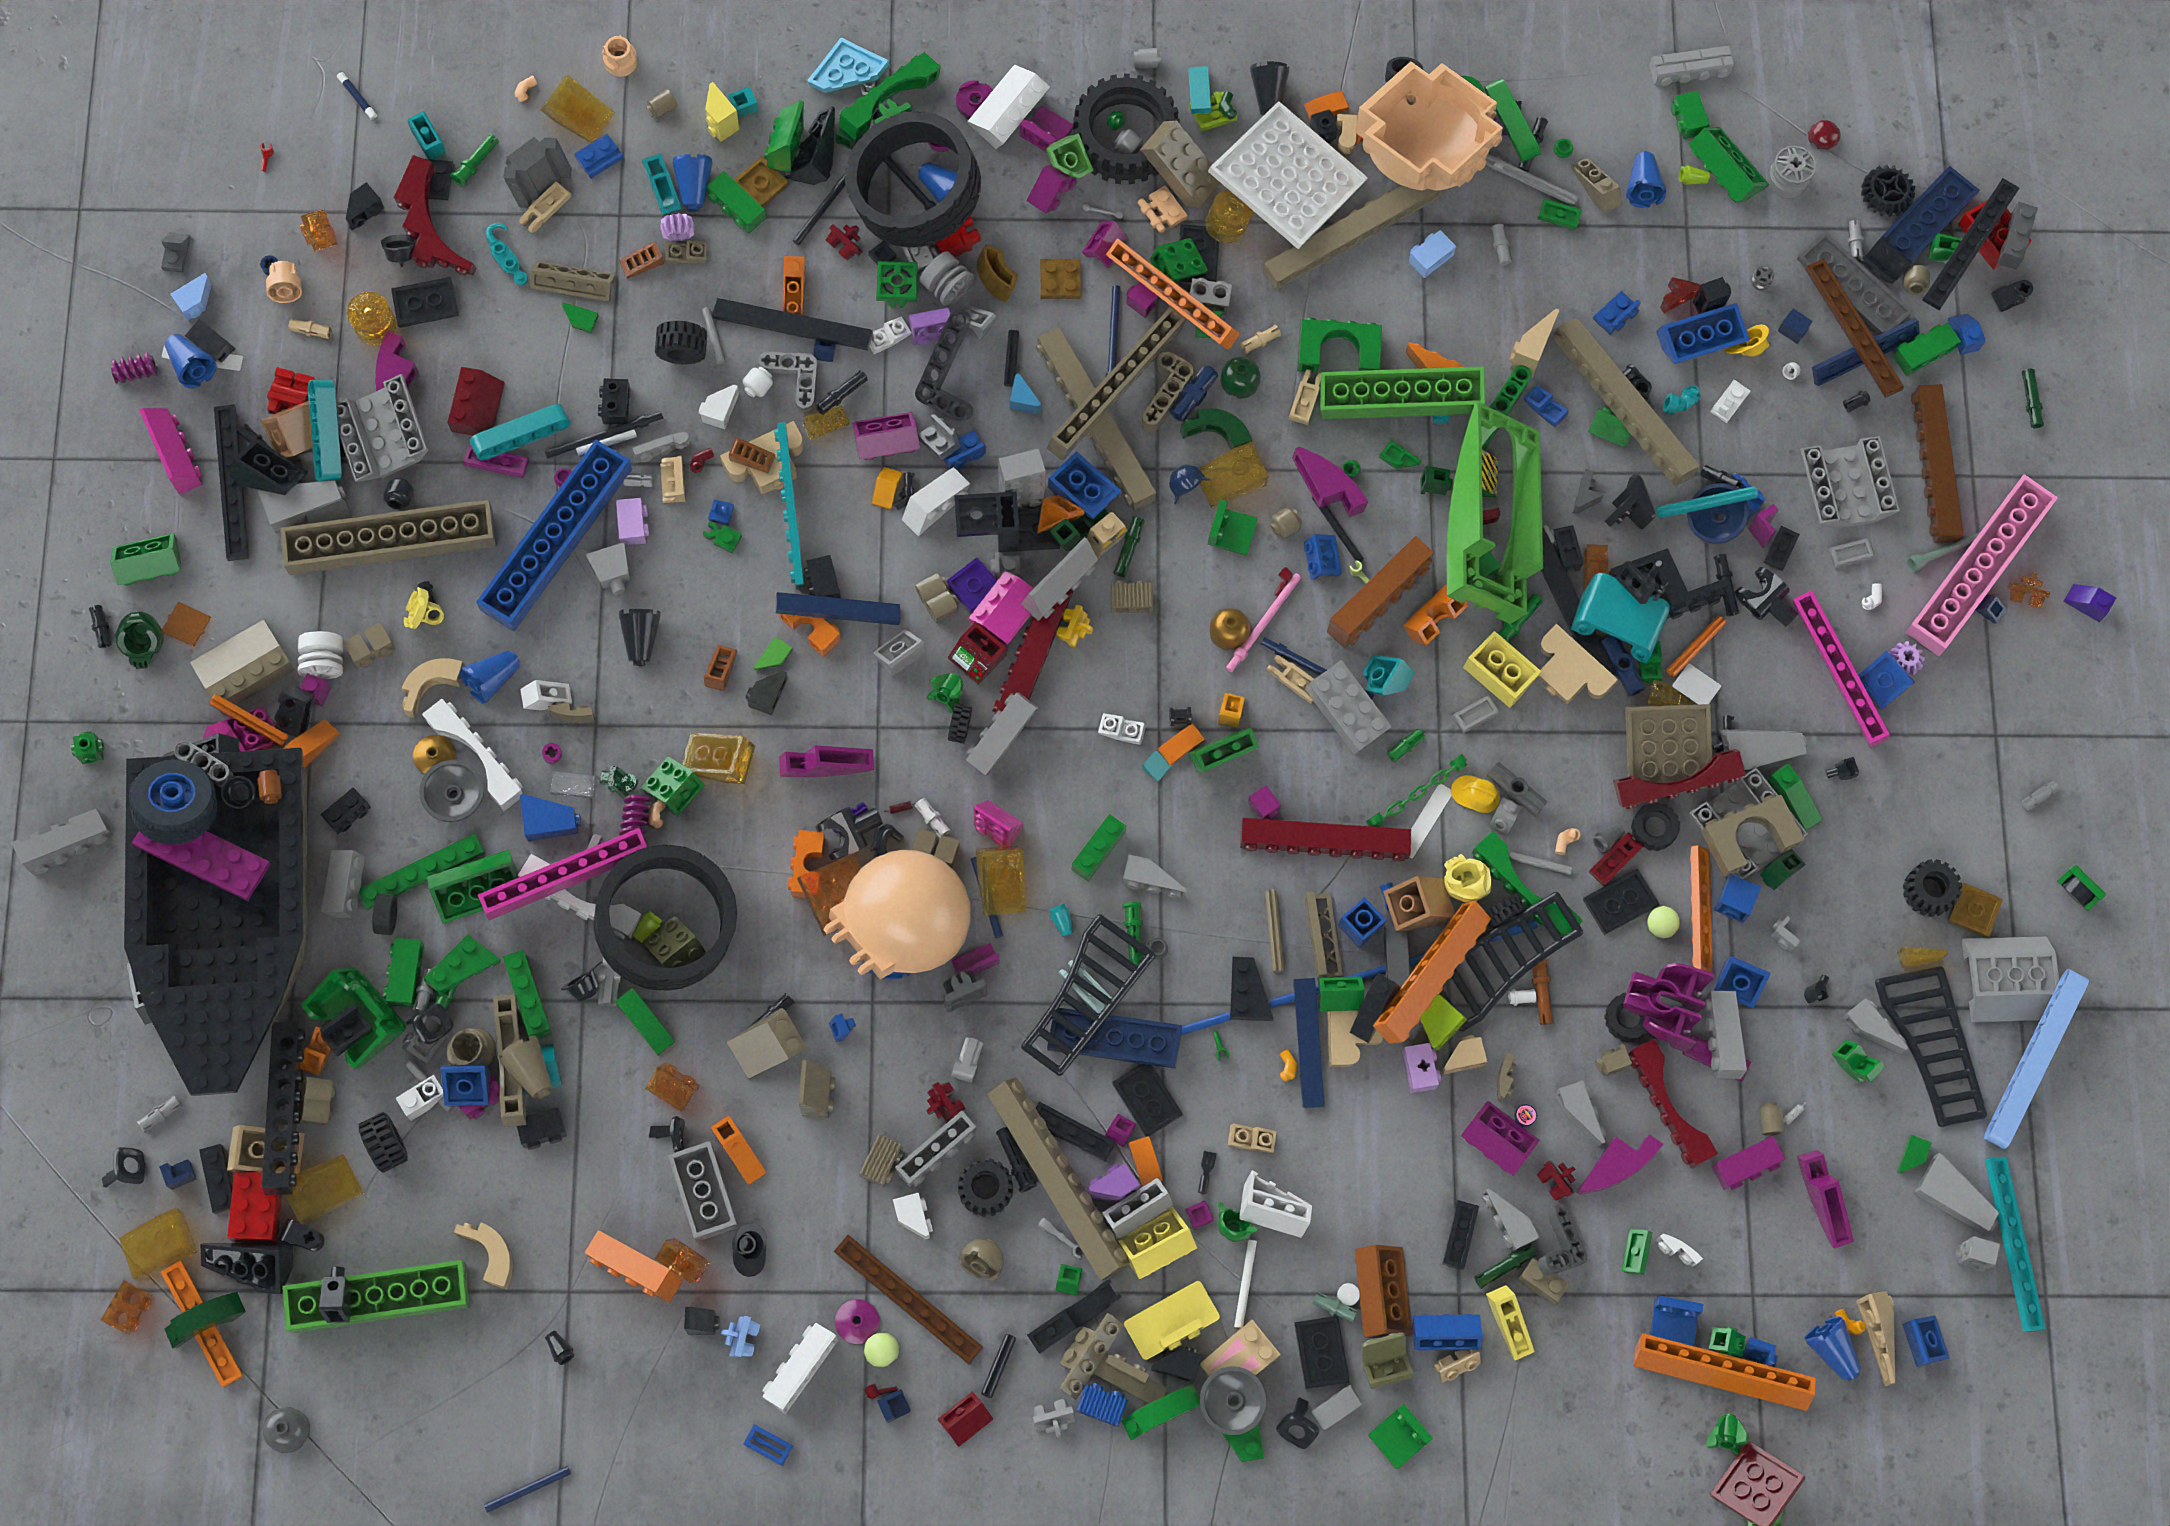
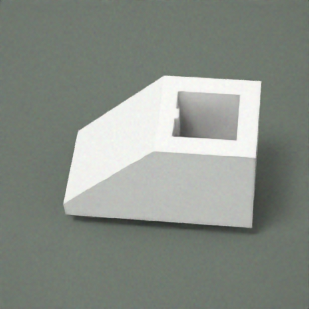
M432 1075L396 1097V1100L408 1119L412 1121L430 1110L443 1097V1089L436 1077Z
M919 1193L893 1199L899 1224L922 1238L929 1239V1232H932L933 1229L930 1218L925 1220L923 1212L927 1210L925 1199L920 1198Z

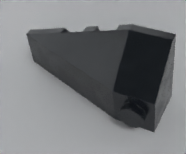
M833 106L819 112L808 130L809 137L799 145L801 150L794 159L791 172L786 171L784 175L786 179L810 185H816L829 179L833 166L835 108Z
M273 1242L200 1244L201 1266L222 1276H230L240 1284L250 1285L260 1293H283V1286L286 1285L293 1268V1244Z

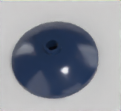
M1723 483L1711 484L1699 490L1692 499L1738 489ZM1747 500L1688 512V524L1693 533L1705 542L1712 544L1729 542L1740 535L1746 527L1749 519V506ZM1720 514L1724 515L1722 520H1717Z

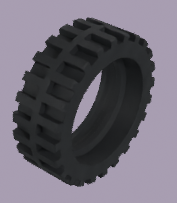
M1124 73L1123 78H1117L1115 74L1110 75V80L1105 81L1104 78L1098 80V86L1094 87L1091 85L1087 88V96L1081 95L1079 105L1075 107L1073 135L1079 134L1093 168L1092 174H1102V180L1108 181L1109 178L1115 179V184H1121V180H1126L1129 184H1135L1136 179H1141L1142 182L1148 180V175L1152 174L1155 177L1159 174L1142 152L1119 154L1104 148L1094 138L1092 126L1095 117L1100 112L1120 104L1135 105L1145 109L1155 117L1159 127L1164 121H1178L1180 124L1177 107L1173 108L1174 100L1172 96L1166 97L1165 88L1162 86L1159 89L1155 87L1156 82L1152 79L1146 82L1141 75H1138L1137 78H1130V74Z

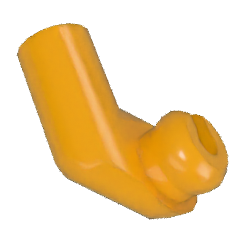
M1286 1049L1279 1054L1285 1063L1284 1071L1280 1073V1077L1284 1082L1293 1080L1298 1068L1289 1049Z
M1844 1308L1834 1312L1836 1317L1841 1316L1845 1320L1849 1333L1860 1335L1865 1331V1323L1861 1320L1849 1319Z

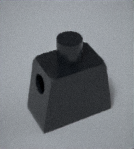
M332 1267L331 1277H323L319 1311L327 1323H350L351 1285L347 1278L344 1277V1267Z

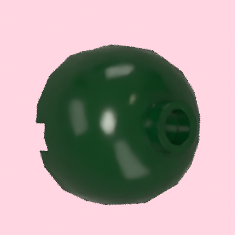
M1232 358L1221 371L1220 382L1226 394L1237 396L1240 399L1250 397L1257 391L1260 384L1261 375L1259 367L1249 358Z

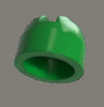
M1349 460L1343 464V472L1349 477L1356 476L1361 470V466L1356 460Z

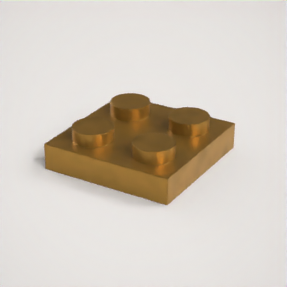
M762 156L734 179L763 208L789 186V182L776 169L767 168V161Z
M1040 259V299L1081 298L1080 259Z
M1963 882L1960 889L1962 891L1961 896L1958 898L1957 903L1953 905L1947 922L1988 938L2003 899Z

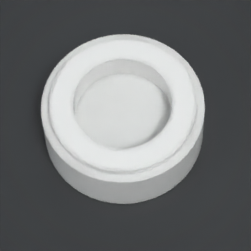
M1351 1283L1343 1284L1337 1292V1298L1347 1306L1356 1304L1360 1297L1358 1288Z

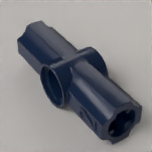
M1204 365L1192 381H1188L1184 386L1181 396L1169 410L1174 419L1184 422L1194 407L1202 403L1208 389L1218 378V373L1214 368Z
M1608 636L1602 640L1601 644L1612 664L1615 675L1619 677L1628 696H1635L1645 690L1646 687L1634 667V659L1626 652L1621 640L1613 636ZM1619 663H1625L1627 668H1621Z

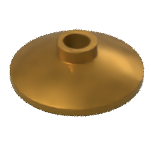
M430 735L424 737L416 744L413 751V761L417 769L426 774L430 768L440 762L455 760V749L447 738L440 735ZM436 750V754L434 756H430V751Z

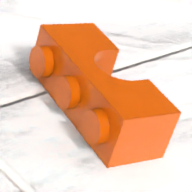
M1445 585L1405 622L1403 627L1411 640L1427 646L1440 633L1436 626L1439 620L1445 617L1455 619L1469 605L1467 601L1461 603L1448 597L1447 585Z
M778 614L779 618L793 631L801 624H811L814 627V631L807 637L808 643L822 657H825L841 641L839 628L833 623L829 624L824 620L825 618Z
M799 830L798 836H794L793 849H796V855L791 857L790 869L794 870L793 877H789L788 890H791L792 897L818 899L819 873L807 871L805 864L811 858H823L824 832Z

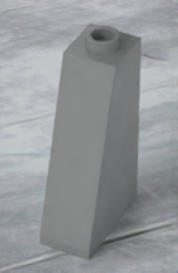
M335 480L297 484L286 495L258 490L274 532L281 530L282 527H289L308 520L306 513L346 498L343 487H338Z
M1720 730L1724 751L1733 749L1740 751L1744 770L1807 753V740L1799 732Z
M1938 1153L1935 1155L1913 1194L1981 1234L1993 1231L1998 1223L1996 1217L1999 1212L1942 1154Z

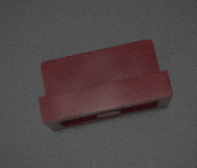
M972 1391L937 1420L959 1447L990 1423L993 1417Z

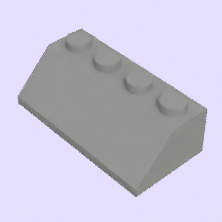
M1084 537L1021 602V605L1038 621L1042 617L1047 619L1054 612L1052 607L1056 603L1060 605L1068 597L1066 593L1070 588L1074 591L1082 583L1080 578L1084 574L1088 577L1096 569L1094 564L1098 559L1089 541Z

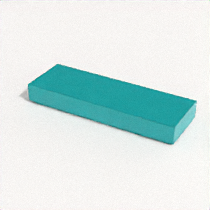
M1208 66L1190 67L1188 71L1191 113H1211Z

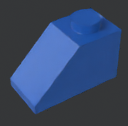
M1969 314L1948 318L1949 325L1961 340L1957 347L1960 355L1979 351L1986 341L1980 323Z

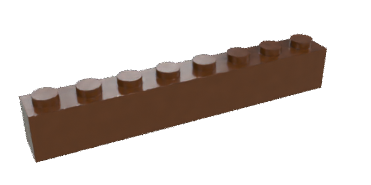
M1942 384L1918 385L1911 395V402L1915 405L1914 422L1918 426L1916 438L1920 442L1921 448L1919 450V459L1923 462L1922 479H1925L1926 484L1924 496L1928 498L1927 516L1931 520L1929 532L1933 536L1934 543L1957 542L1964 533Z

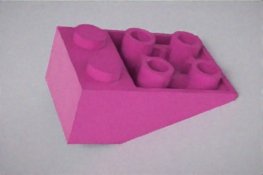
M263 706L247 711L275 728V724ZM232 717L207 726L202 738L205 739L217 733L238 738L240 751L269 750L277 745V743Z
M989 800L977 804L973 808L975 830L984 836L987 834L992 837L993 842L998 846L1010 848L1022 831L1023 822Z

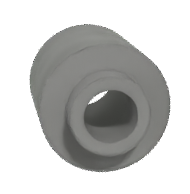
M1157 48L1138 49V52H1134L1135 68H1158V64H1162L1161 52H1157Z

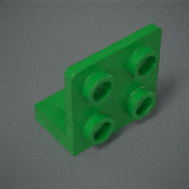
M1191 238L1159 245L1150 257L1152 265L1177 284L1180 279L1204 274L1208 271Z
M1220 499L1207 545L1247 555L1258 519L1257 517L1227 509L1228 501Z
M667 757L641 788L662 801L671 813L678 817L705 785L692 770Z
M1405 1404L1401 1405L1368 1434V1437L1395 1469L1400 1468L1433 1439Z

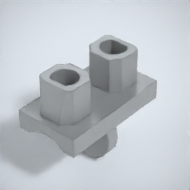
M1066 1399L1054 1402L1056 1411L1049 1413L1047 1412L1046 1405L1035 1406L1033 1421L1036 1432L1043 1430L1046 1431V1434L1055 1432L1056 1438H1060V1431L1068 1429L1067 1424L1075 1422L1072 1406L1069 1407Z

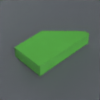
M775 637L754 665V670L759 671L764 668L782 666L793 648Z

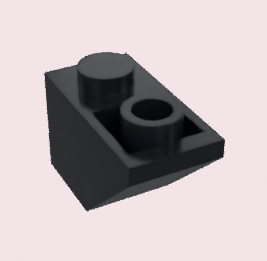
M367 182L350 193L346 221L351 230L361 227L365 221L372 216H377L384 209L380 197Z

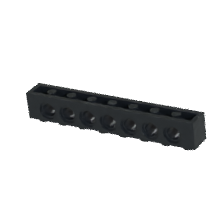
M299 1021L273 1022L261 1186L265 1195L293 1194V1187L297 1185V1175L294 1173V1166L298 1165V1153L295 1152V1145L299 1144V1132L296 1131L297 1124H300L301 1120L300 1111L297 1110L298 1103L302 1101L299 1083L303 1082L302 1069L300 1070V1062H304V1050L301 1049V1043L305 1042V1029L301 1028ZM286 1044H293L290 1048L284 1049ZM285 1064H292L290 1068L282 1069ZM291 1084L288 1089H281L283 1085ZM285 1104L289 1105V1107L286 1110H280L281 1106ZM288 1125L286 1130L278 1131L281 1126ZM287 1146L283 1152H277L279 1147ZM279 1167H286L283 1172L275 1173Z

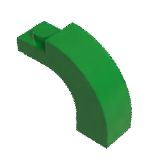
M1192 1384L1138 1409L1133 1414L1122 1419L1121 1422L1130 1440H1134L1150 1430L1200 1406V1398Z

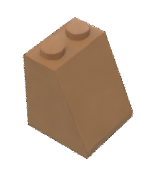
M309 401L260 420L272 448L281 455L291 457L313 448Z
M1416 876L1383 891L1396 931L1440 926L1449 922L1455 914L1451 898L1444 885V878Z

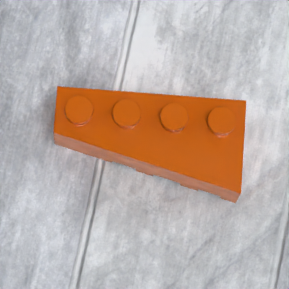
M599 1230L585 1251V1254L590 1257L589 1262L598 1268L603 1265L608 1268L606 1272L618 1278L620 1275L625 1278L624 1282L634 1288L639 1286L643 1288L642 1292L653 1298L657 1296L667 1303L671 1302L683 1282L681 1278L667 1267Z

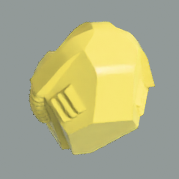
M1462 854L1446 861L1445 867L1447 872L1444 876V885L1450 897L1467 903L1471 901L1477 902L1490 894L1492 889L1490 869L1484 863L1474 859L1466 860Z

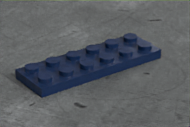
M1949 166L1886 231L1883 237L1914 262L1932 243L1935 236L1941 233L1980 190Z
M1065 1008L1057 1010L1058 1013L1084 1032L1093 1023L1077 1010ZM1109 1015L1079 1055L1176 1069L1182 1025ZM1052 1019L1050 1033L1070 1048H1073L1080 1039ZM1048 1042L1047 1049L1049 1051L1061 1052Z

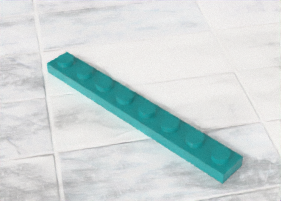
M786 422L777 423L778 429L774 430L775 442L780 443V449L776 450L777 461L782 462V469L779 470L780 482H784L785 488L781 490L782 502H786L787 510H783L784 522L789 523V530H785L786 541L791 542V550H788L789 563L793 562L794 570L790 571L791 583H795L796 588H804Z
M2007 1156L1984 1159L1995 1209L1999 1212L1997 1218L2023 1332L2045 1330Z

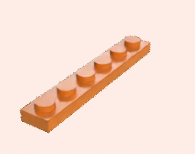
M1696 845L1691 846L1690 880L1692 883L1691 922L1693 925L1692 963L1695 968L1713 973L1710 850Z
M181 1260L161 1271L182 1313L204 1302ZM217 1326L195 1335L221 1387L225 1388L244 1377Z

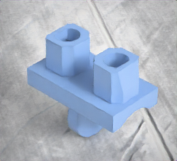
M739 1317L737 1324L730 1322L728 1330L722 1329L721 1335L727 1336L725 1345L731 1346L729 1356L736 1358L753 1355L755 1347L753 1344L746 1343L745 1339L747 1334L757 1336L760 1324L751 1321V1317Z

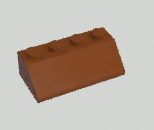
M1372 1245L1355 1249L1364 1337L1382 1338L1391 1333L1401 1332L1405 1336L1412 1335L1403 1247Z

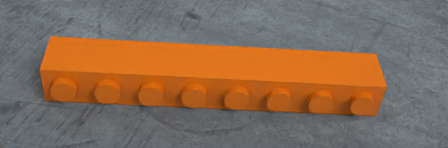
M1118 238L1106 253L1110 259L1229 350L1241 334Z
M1476 901L1462 903L1373 1025L1389 1044L1402 1043L1409 1037L1412 1027L1420 1022V1016L1430 1008L1433 998L1443 990L1442 986L1454 975V969L1464 961L1465 954L1475 946L1478 936L1487 929L1486 925L1491 918Z
M1644 1333L1641 1334L1635 1348L1634 1367L1804 1411L1808 1410L1815 1396V1377Z

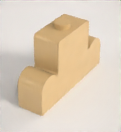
M792 421L786 424L789 454L795 457L802 453L804 446L802 436L795 422ZM774 430L749 441V443L776 455L769 473L730 461V451L720 455L721 463L733 482H743L747 479L748 474H750L761 494L784 487V482H780L779 470L782 469V462L777 461L776 450L780 449V443L775 442ZM739 448V451H738V453H737V454H739V455L741 454V451H742L741 448ZM747 451L746 458L749 457L750 451ZM755 454L753 461L756 462L759 454ZM763 456L761 465H764L767 457ZM790 458L792 480L797 478V472Z
M1557 624L1543 637L1541 650L1545 656L1551 657V659L1541 669L1542 672L1538 678L1546 685V691L1552 696L1557 695L1563 702L1569 704L1584 687H1587L1590 697L1601 699L1617 684L1618 679Z
M1359 1010L1327 1012L1329 1067L1352 1066L1360 1058V1050L1356 1045H1378L1382 1042V1035L1377 1030L1369 1044L1350 1033Z

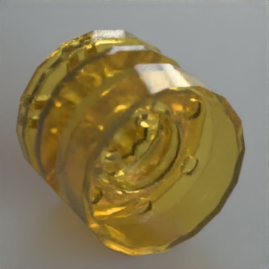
M1229 189L1221 191L1215 197L1206 216V230L1217 241L1223 243L1239 241L1244 235L1254 211Z
M363 292L357 294L349 302L346 314L356 336L362 342L369 345H379L382 343L387 330L395 333L397 324L395 316L387 300L381 294Z

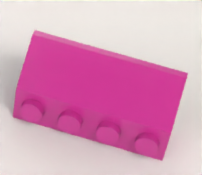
M167 408L139 409L167 476L178 494L180 495L201 486L200 477L203 475L198 465H193L192 460L195 457L190 448L186 449L184 443L188 441L183 431L179 432L177 428L180 423L176 415H171Z

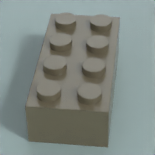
M1164 121L1140 149L1186 207H1201L1221 183L1208 172L1212 166L1211 162L1178 121Z

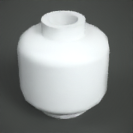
M762 367L752 368L743 379V385L746 387L744 391L753 398L755 395L763 397L773 385L772 375Z

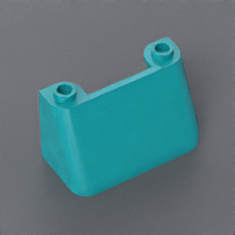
M1598 573L1592 578L1582 593L1571 630L1581 635L1592 634L1595 629L1605 632L1633 645L1630 651L1631 655L1635 659L1647 663L1667 619L1670 604L1661 598H1658L1657 601L1652 600L1654 598L1652 594L1646 604H1640L1615 577L1605 573Z

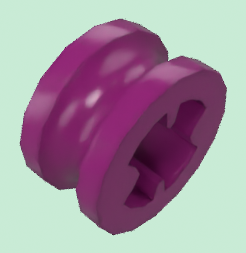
M549 743L542 749L543 758L547 763L555 764L561 759V749L557 744ZM550 749H553L554 752L558 751L553 758L550 755H546Z

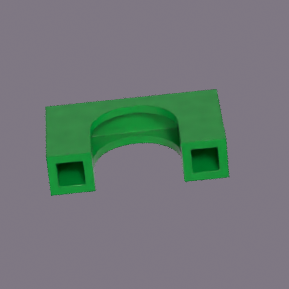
M1315 318L1302 319L1297 371L1306 372V369H1308L1312 373H1317L1320 361V347L1332 338L1346 339L1356 347L1358 351V371L1380 370L1382 325L1372 322L1366 324L1355 321L1337 322L1333 319L1326 321Z

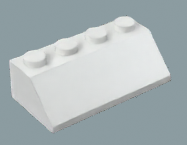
M1014 65L967 123L997 149L1005 143L1050 86L1036 73Z
M817 1323L813 1327L811 1325L807 1327L802 1335L804 1339L801 1344H795L789 1353L791 1358L787 1363L783 1362L776 1371L778 1376L773 1382L769 1381L762 1391L765 1393L762 1397L785 1415L838 1342L837 1336Z

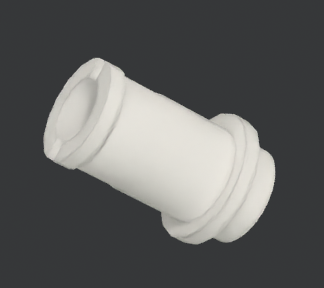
M1512 989V991L1508 992L1509 1004L1517 1006L1518 1003H1535V989L1521 991Z

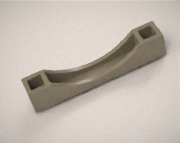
M515 994L493 997L499 1056H503L501 1052L520 1040L519 1013ZM499 1062L500 1109L504 1127L526 1125L524 1088Z

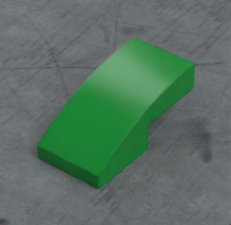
M1657 641L1647 663L1639 660V676L1643 683L1661 684L1662 653L1660 641Z

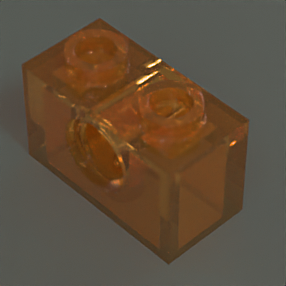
M676 1238L665 1240L655 1257V1260L689 1283L699 1281L710 1263L709 1260Z

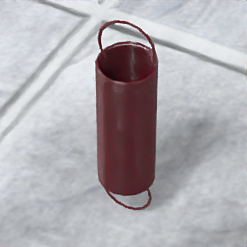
M910 801L889 806L890 814L913 809Z

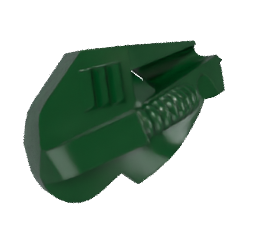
M131 612L121 620L115 633V641L120 652L129 657L130 665L136 667V669L148 668L154 653L159 652L165 633L156 619L149 613Z

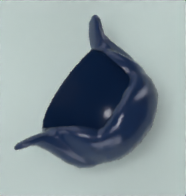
M1182 465L1172 472L1169 482L1170 490L1175 496L1174 504L1177 503L1179 496L1190 492L1203 480L1209 481L1212 479L1206 478L1196 466Z

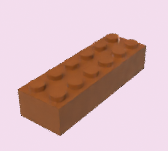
M1415 536L1331 617L1327 633L1344 649L1349 644L1351 646L1354 645L1360 638L1359 634L1363 630L1367 632L1374 625L1373 621L1377 617L1381 618L1388 611L1387 607L1391 603L1396 604L1401 599V593L1405 589L1409 591L1416 584L1415 580L1419 576L1424 577L1430 570L1429 566L1433 562L1431 559L1434 552Z

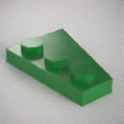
M467 934L424 977V982L439 994H442L463 983L465 979L473 975L477 976L483 970L500 964L501 959Z

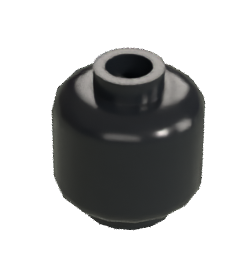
M392 479L387 483L384 500L393 509L405 508L410 504L413 487L406 479Z

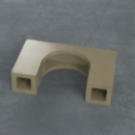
M1770 795L1764 798L1762 803L1758 805L1751 803L1745 806L1743 811L1739 813L1732 811L1726 814L1722 820L1713 819L1705 824L1706 826L1701 832L1723 877L1743 870L1747 865L1736 841V830L1741 824L1754 822L1764 826L1770 832L1780 853L1795 848L1804 841L1782 795L1777 797Z

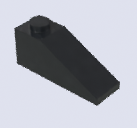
M1378 973L1367 991L1350 1033L1369 1044L1376 1032L1373 1025L1401 987Z

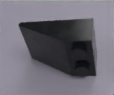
M255 439L233 459L228 476L247 488L286 495L308 474V471L263 442Z

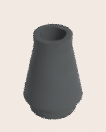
M1616 824L1597 833L1593 843L1599 851H1609L1619 838L1625 834V831L1621 825Z

